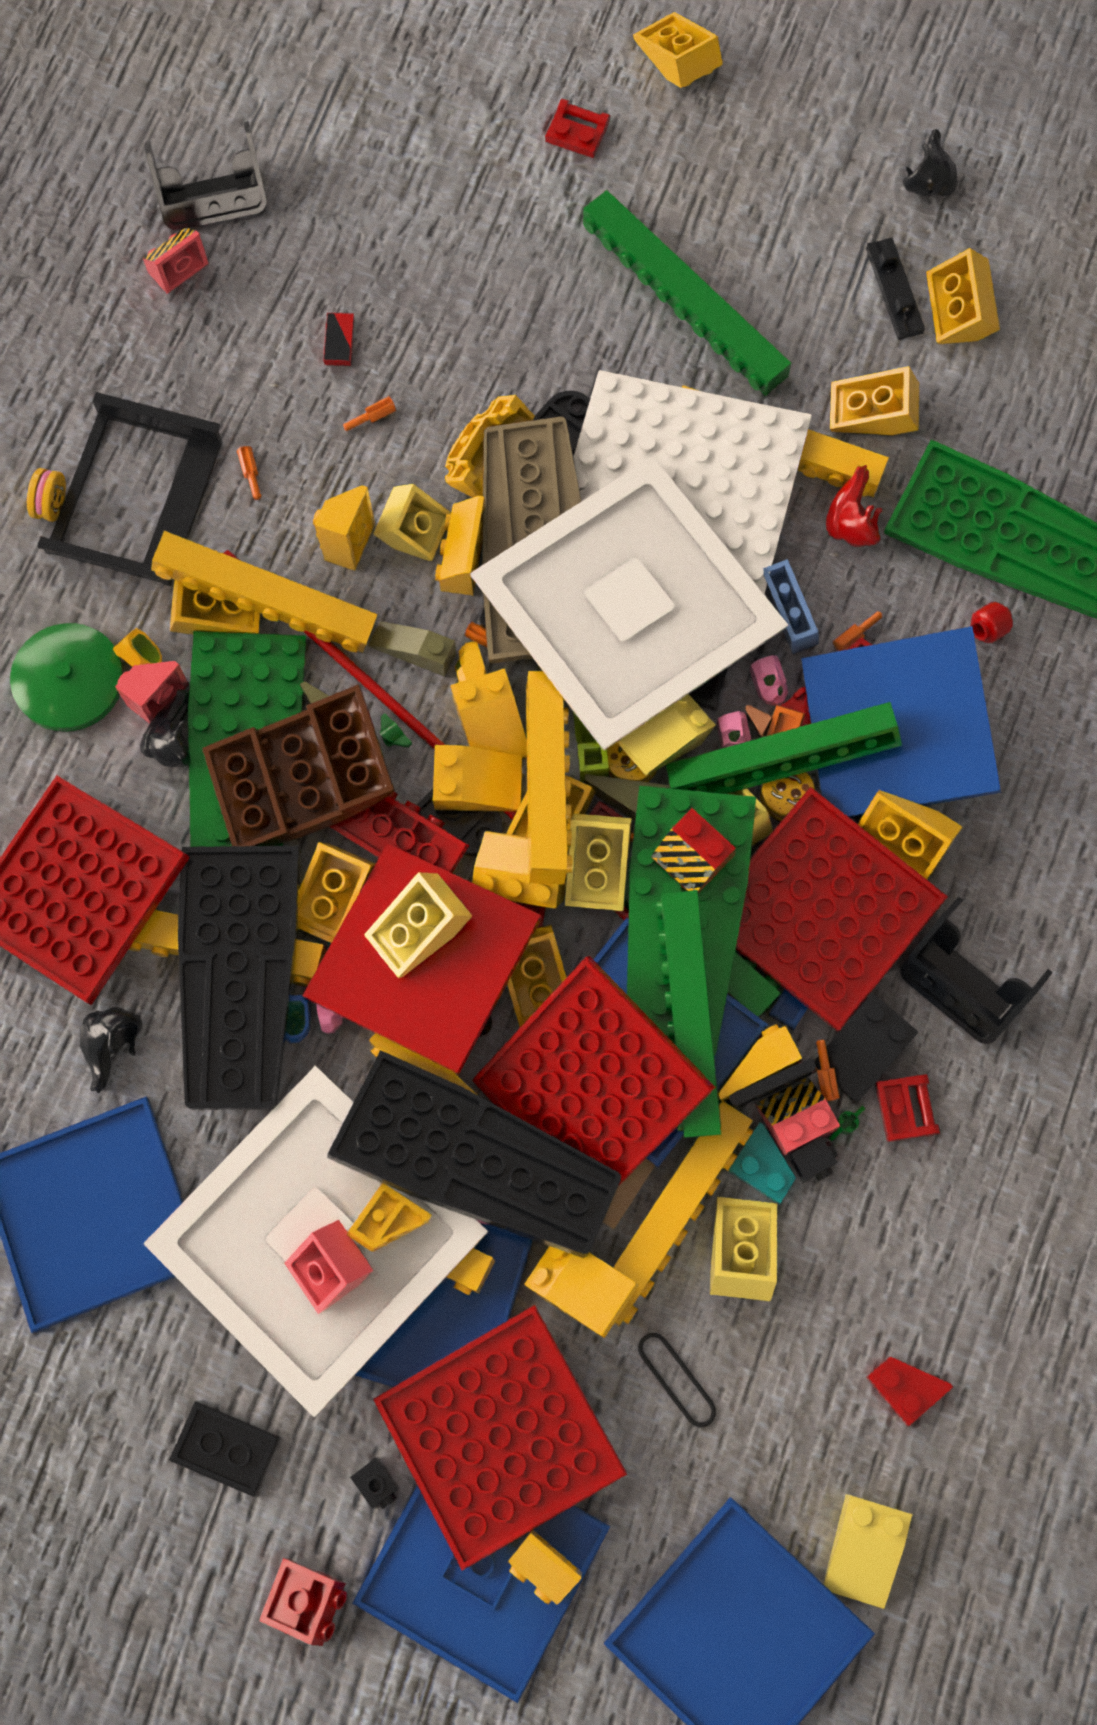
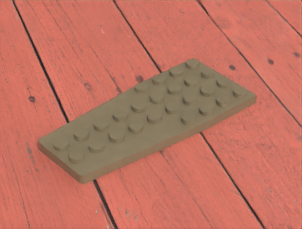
M564 417L491 426L484 430L483 496L485 498V510L483 511L482 565L582 502L568 425ZM483 593L488 660L490 664L533 658Z

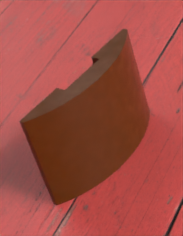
M359 684L306 705L307 710L258 730L252 727L202 748L232 846H274L309 835L368 809L395 791Z

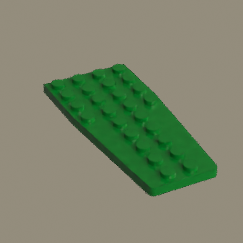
M931 439L885 527L884 534L960 569L1097 619V522L1011 475Z
M194 631L188 703V741L191 758L189 764L190 847L232 846L202 748L252 727L258 730L303 711L304 694L300 684L304 682L306 635ZM281 843V844H278V845H274V846H284V843Z
M639 785L630 865L627 995L668 1038V1022L673 1021L672 1009H666L665 991H670L669 979H663L662 961H667L666 949L660 948L659 931H664V921L657 917L656 901H662V893L683 892L686 890L658 865L651 856L669 831L691 808L736 848L735 856L699 892L715 1056L748 885L756 797Z

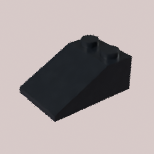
M873 993L826 1046L830 1068H835L838 1088L856 1104L918 1034L914 1027ZM818 1056L814 1061L817 1070L821 1069Z

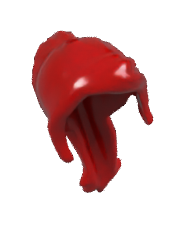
M858 465L852 478L836 494L826 517V530L833 539H843L854 547L876 545L881 540L878 518L882 508H876L872 519H870L871 512L875 506L869 505L865 510L860 504L862 493L869 480L867 465Z

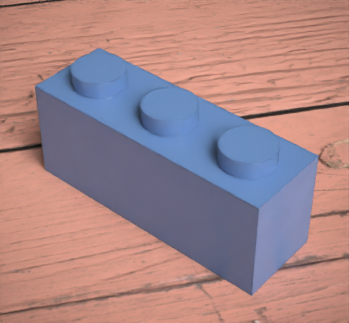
M788 559L763 568V575L767 582L766 592L770 602L788 624L783 633L792 654L818 645V629Z

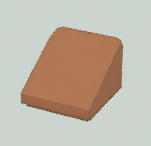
M746 705L747 717L760 738L767 736L772 716L751 705Z

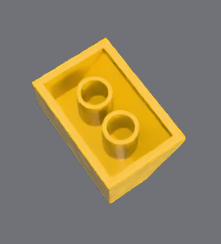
M969 248L926 272L937 343L949 344L979 341L1000 330L988 258Z
M361 485L325 500L322 509L316 511L313 525L315 526L316 537L319 539L320 549L325 561L354 571L356 570L375 526L369 492L366 486Z
M476 496L455 503L452 506L451 514H446L444 529L448 531L447 539H442L440 545V555L443 556L442 564H437L435 581H439L442 592L474 595L476 582L472 579L470 573L479 567L483 544L484 496Z
M485 831L474 865L472 883L510 901L556 909L564 901L566 879L565 884L529 883L528 837Z

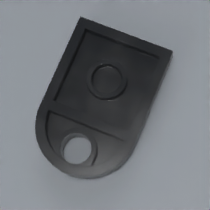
M577 391L557 393L538 411L533 420L564 417L568 425L574 455L590 398ZM580 403L586 409L581 413H576L571 407L574 404Z
M433 788L417 804V806L422 808L419 814L427 819L431 814L445 822L443 826L445 830L469 845L464 854L467 856L478 855L481 842L476 839V836L480 831L503 832L502 819L498 811L435 810Z

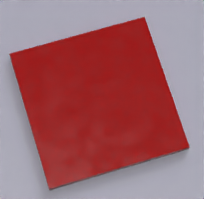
M56 775L0 857V946L81 1000L92 1005L190 856Z
M810 787L750 858L748 885L736 950L835 1031L839 1032L948 896Z
M387 843L302 996L367 1030L460 1074L538 927L542 916ZM418 872L437 873L471 913L472 917L451 940L405 976L398 978L364 934Z
M590 956L583 959L472 1079L494 1105L619 1172L621 1181L618 1187L716 1088Z
M536 1305L373 1399L462 1571L628 1474Z

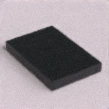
M810 1058L729 1095L733 1106L738 1109L815 1074L817 1067L813 1059Z
M195 1401L169 1461L252 1497H256L281 1437Z

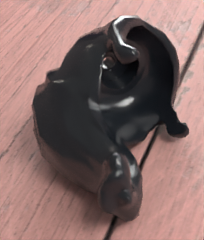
M934 129L927 144L922 145L924 150L923 160L914 173L909 167H906L908 176L903 180V186L908 192L921 196L951 195L958 184L956 164L941 147L940 131Z
M177 690L175 697L156 714L143 734L140 743L141 753L149 758L156 759L163 766L184 767L188 766L191 762L189 746L186 745L185 738L181 733L183 726L187 723L184 720L182 721V718L188 711L189 691Z
M112 1007L104 1011L89 1013L84 1018L80 1028V1048L92 1073L90 1086L92 1092L100 1093L105 1089L110 1076L111 1054L120 1050L126 1043H129V1053L132 1056L136 1055L135 1040L143 1027L140 1015L122 1008Z

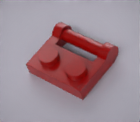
M562 98L545 135V142L594 158L608 128L611 115L604 112L602 114L572 105L569 100ZM566 114L597 124V127L595 129L566 119Z
M928 1074L875 1083L887 1142L940 1134L939 1124H935L927 1085L930 1084ZM909 1087H916L924 1126L916 1127Z

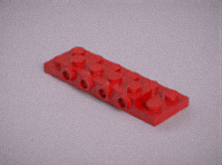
M395 791L368 809L329 826L378 858L388 843L452 874L469 847L467 843L443 828L445 822L431 814L427 819L419 814L422 808L409 800H406L405 804L396 799L398 793Z

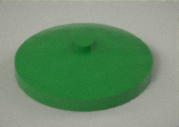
M63 623L47 627L30 637L15 656L10 673L13 697L22 712L31 721L43 728L60 732L77 731L87 728L103 719L113 709L120 697L115 686L118 684L120 676L124 673L121 657L117 656L114 652L112 642L104 634L92 627L77 623Z

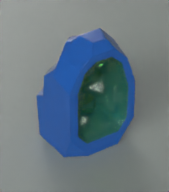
M290 995L285 1040L292 1044L301 1042L308 1036L311 1028V1002L302 995Z

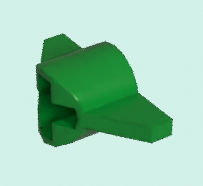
M384 713L381 716L380 735L385 745L388 747L393 745L410 747L412 742L397 723Z
M862 1105L855 1113L850 1111L843 1112L837 1119L840 1127L828 1139L832 1142L840 1133L846 1135L853 1133L859 1126L858 1116L866 1108Z

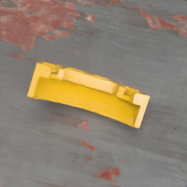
M516 395L497 397L491 402V405L484 413L477 414L461 432L451 448L445 465L449 470L445 480L451 487L472 498L483 496L484 430L491 426L533 421L535 417Z

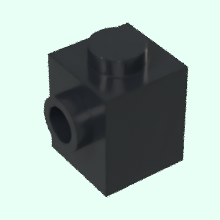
M821 1136L791 1153L788 1159L804 1184L814 1177L819 1182L833 1174L834 1172L831 1168L838 1163L835 1159L838 1157V1154L830 1141L825 1142Z
M375 1457L350 1477L372 1509L379 1505L383 1510L397 1499L395 1492L400 1487L378 1457Z

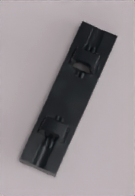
M893 238L867 243L866 252L897 339L900 340L923 334L925 326Z

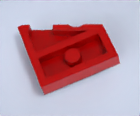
M888 1357L866 1376L906 1426H910L953 1388L950 1383L893 1357Z

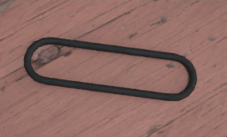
M648 1333L644 1335L638 1345V1352L643 1361L692 1425L697 1427L710 1425L716 1416V1407L713 1401L661 1334ZM655 1337L663 1342L711 1407V1416L707 1421L699 1423L692 1419L645 1356L643 1344L647 1339Z

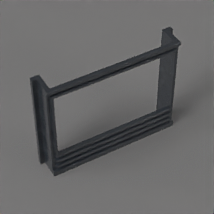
M96 392L92 402L98 412L51 537L40 536L37 547L43 549L49 555H59L171 586L172 578L170 580L163 579L151 570L152 559L164 531L188 539L223 443L219 433L220 424ZM108 420L188 440L143 563L62 542Z

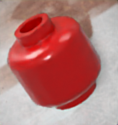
M990 602L974 612L970 627H973L974 637L985 643H994L1008 634L1013 627L1011 611L1001 603Z

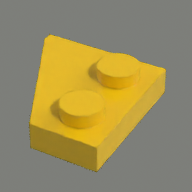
M382 1183L349 1229L347 1236L371 1252H375L430 1221L432 1215L388 1185Z

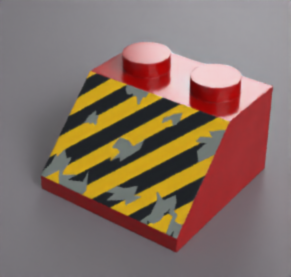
M691 808L669 831L651 858L686 891L698 890L699 893L735 856L736 848Z

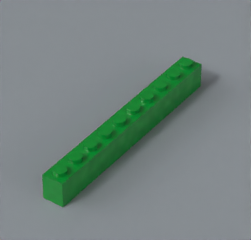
M607 189L583 208V225L590 234H595L608 251H613L626 268H631L644 285H649L655 291L660 301L663 303L667 302L674 309L678 318L681 320L685 319L692 326L697 336L704 337L716 354L723 355L729 361L734 371L737 373L741 372L748 379L753 389L760 390L766 396L789 377L791 362Z

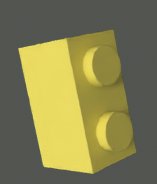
M414 484L393 487L373 534L395 550L432 561L445 532L446 514H451V512Z

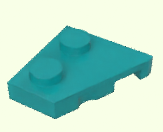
M759 1122L728 1171L777 1204L782 1202L796 1179L772 1137L761 1122Z

